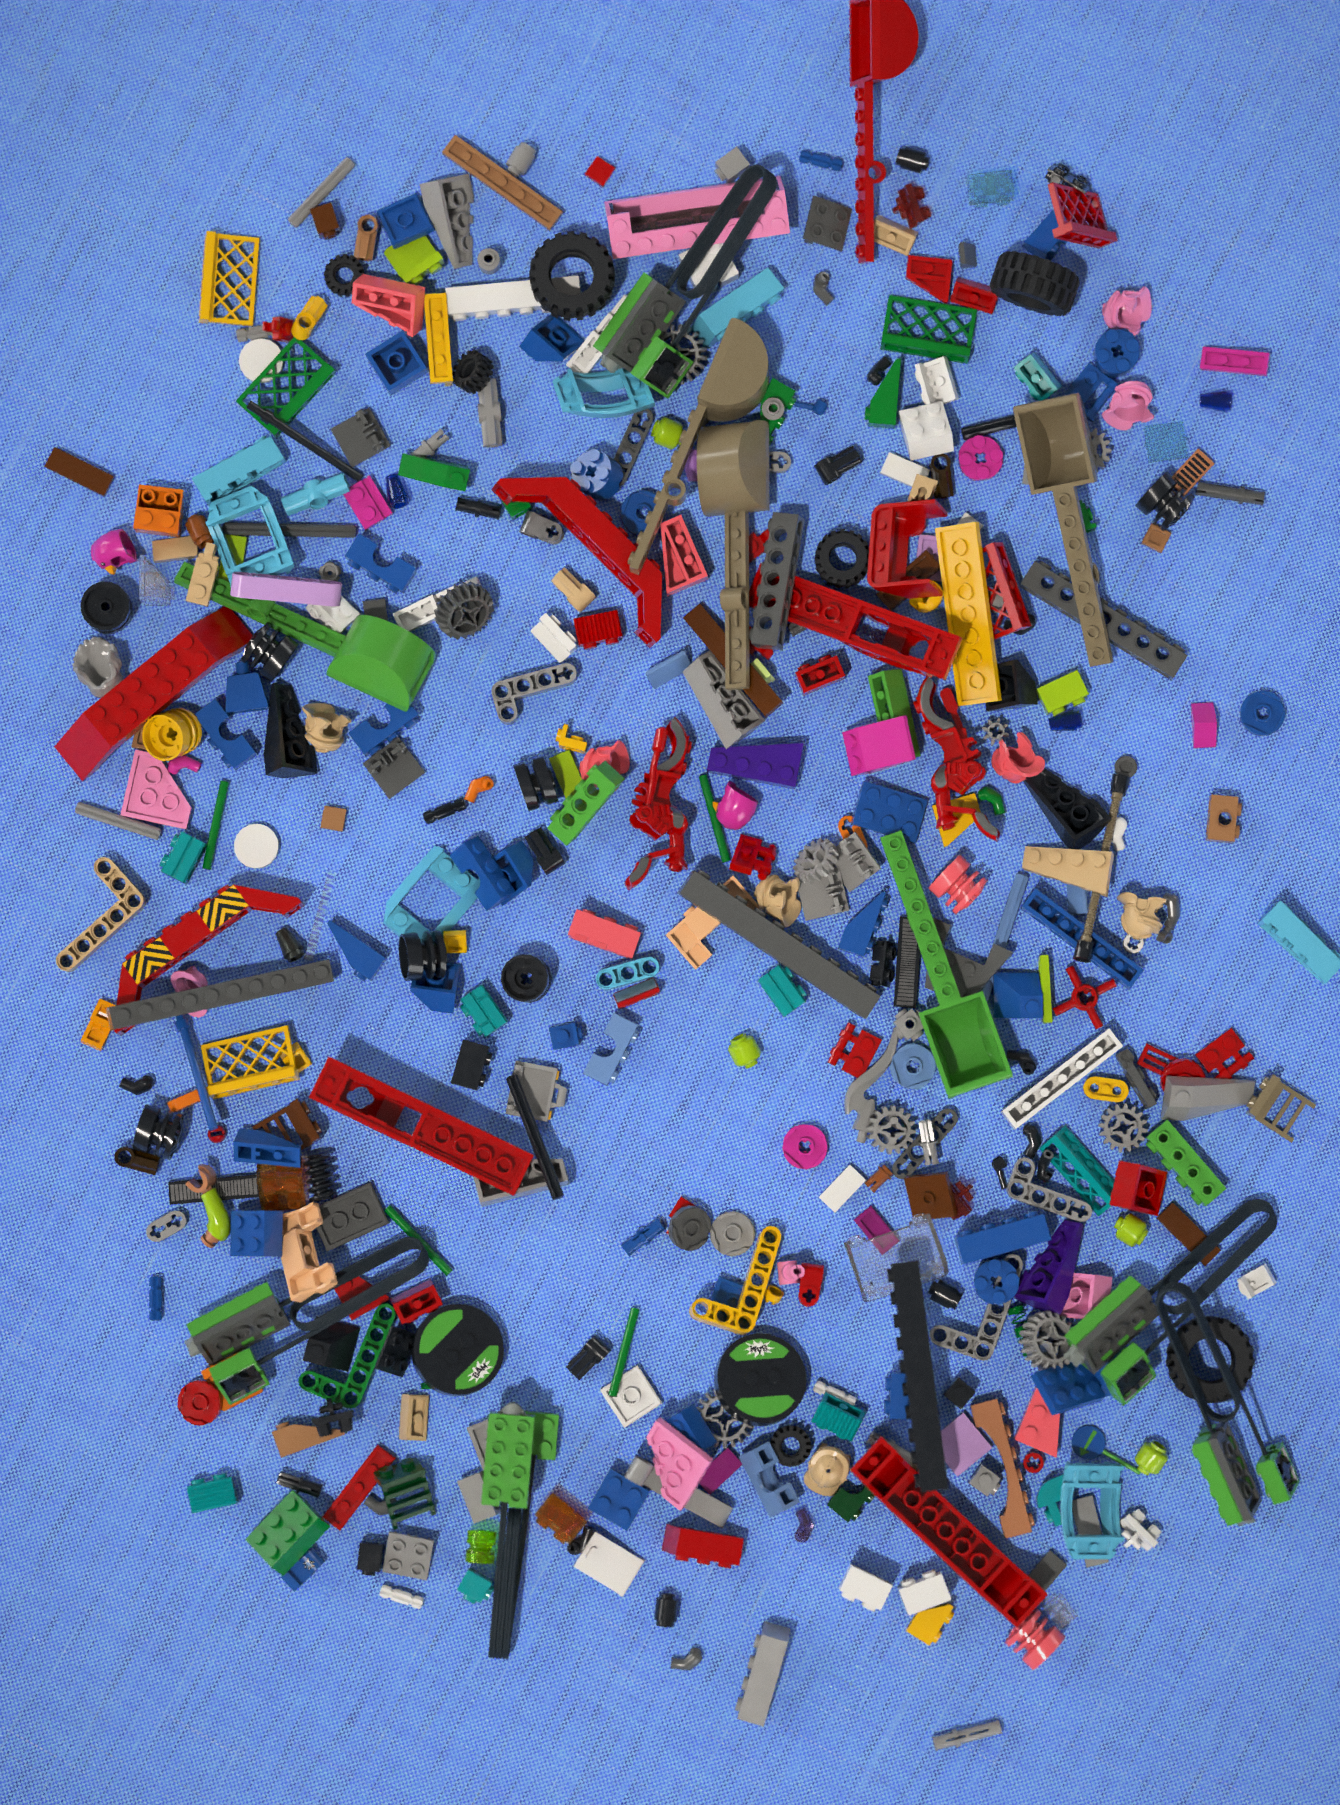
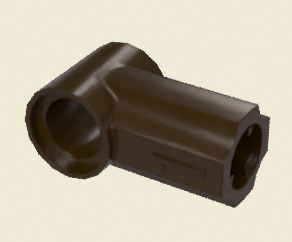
M944 453L934 455L929 462L932 479L938 481L934 492V499L954 496L950 469L951 461ZM935 459H943L946 464L945 469L938 470L934 465Z
M129 1147L119 1148L114 1155L115 1162L119 1166L151 1175H156L160 1162V1157L136 1151ZM124 1150L129 1151L131 1154V1160L126 1164L119 1160V1154Z

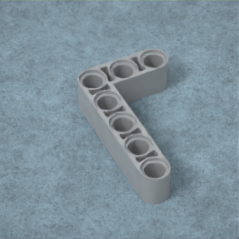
M1014 1254L1004 1257L1003 1260L1006 1262L1009 1258H1014L1018 1261L1016 1272L1020 1277L1023 1268L1022 1259ZM1000 1276L996 1278L993 1288L999 1286L1002 1279ZM1011 1300L1003 1303L1004 1308L1000 1314L993 1313L991 1309L992 1304L987 1303L976 1337L943 1325H936L931 1328L929 1338L935 1345L978 1360H988L994 1352ZM988 1322H992L996 1326V1332L990 1336L984 1332V1326ZM937 1329H943L946 1333V1338L941 1342H937L933 1336ZM959 1336L967 1339V1346L964 1349H958L955 1346V1340ZM980 1344H986L989 1349L988 1354L984 1357H980L976 1352Z
M635 1455L624 1477L662 1495L660 1489L662 1488L661 1479L656 1474L654 1464ZM698 1488L695 1489L685 1506L687 1510L721 1528L724 1527L733 1510V1507Z

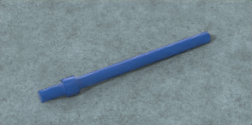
M184 1015L175 1016L177 1020L175 1025L183 1040L209 1130H216L218 1126L190 1036L189 1021Z

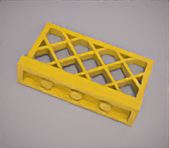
M213 231L206 232L198 323L207 324L209 322L253 326L259 238L217 234ZM219 240H228L233 246L225 255L219 249ZM244 242L254 243V251L246 257L239 246ZM235 250L244 259L237 266H234L227 258ZM252 256H253V264H252V262L249 260ZM222 260H225L232 268L224 276L217 270V265ZM245 262L252 268V274L246 279L237 270ZM233 272L242 280L234 289L225 280ZM216 275L220 278V280H218L217 282ZM221 282L230 290L223 298H220L215 292V287ZM243 284L250 289V296L244 301L236 293V290ZM233 293L240 304L231 311L224 300ZM216 297L218 302L214 304V299ZM250 300V304L248 307L246 302ZM220 303L228 311V314L223 318L213 317L214 308ZM241 306H244L249 312L248 321L239 320L234 312Z
M288 1025L201 1045L208 1083L207 1092L208 1096L213 1100L300 1080ZM284 1032L285 1041L281 1047L271 1042L276 1034ZM256 1038L266 1041L259 1053L249 1047ZM235 1043L244 1046L237 1057L228 1052L232 1044ZM269 1044L278 1049L272 1061L262 1055ZM218 1048L222 1051L216 1062L209 1059V1049ZM247 1049L256 1054L250 1066L241 1061ZM283 1052L289 1056L290 1065L280 1067L275 1062ZM226 1054L235 1059L228 1071L219 1065ZM260 1057L270 1063L266 1070L262 1072L253 1069ZM238 1063L248 1068L244 1075L240 1077L232 1074ZM218 1067L226 1074L221 1081L213 1083L212 1074Z

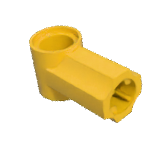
M311 296L302 311L297 315L291 328V333L296 339L306 340L310 337L312 330L328 307L324 299L319 296Z

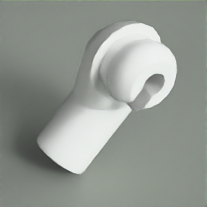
M1123 817L1116 818L1112 837L1115 851L1125 848L1122 837L1127 828V821Z

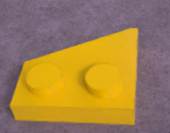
M975 793L951 800V806L973 808L977 812H981ZM932 805V810L937 823V808L936 805ZM953 813L954 816L959 818V821L955 823L956 827L947 831H943L942 828L938 829L943 847H947L974 822L972 815Z

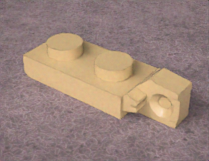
M207 542L204 553L199 552L186 596V602L209 606L219 568V557L215 556L216 544Z

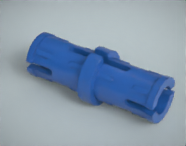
M655 1219L644 1229L636 1231L637 1234L621 1244L628 1256H631L639 1248L649 1245V1241L665 1231V1228L658 1219Z

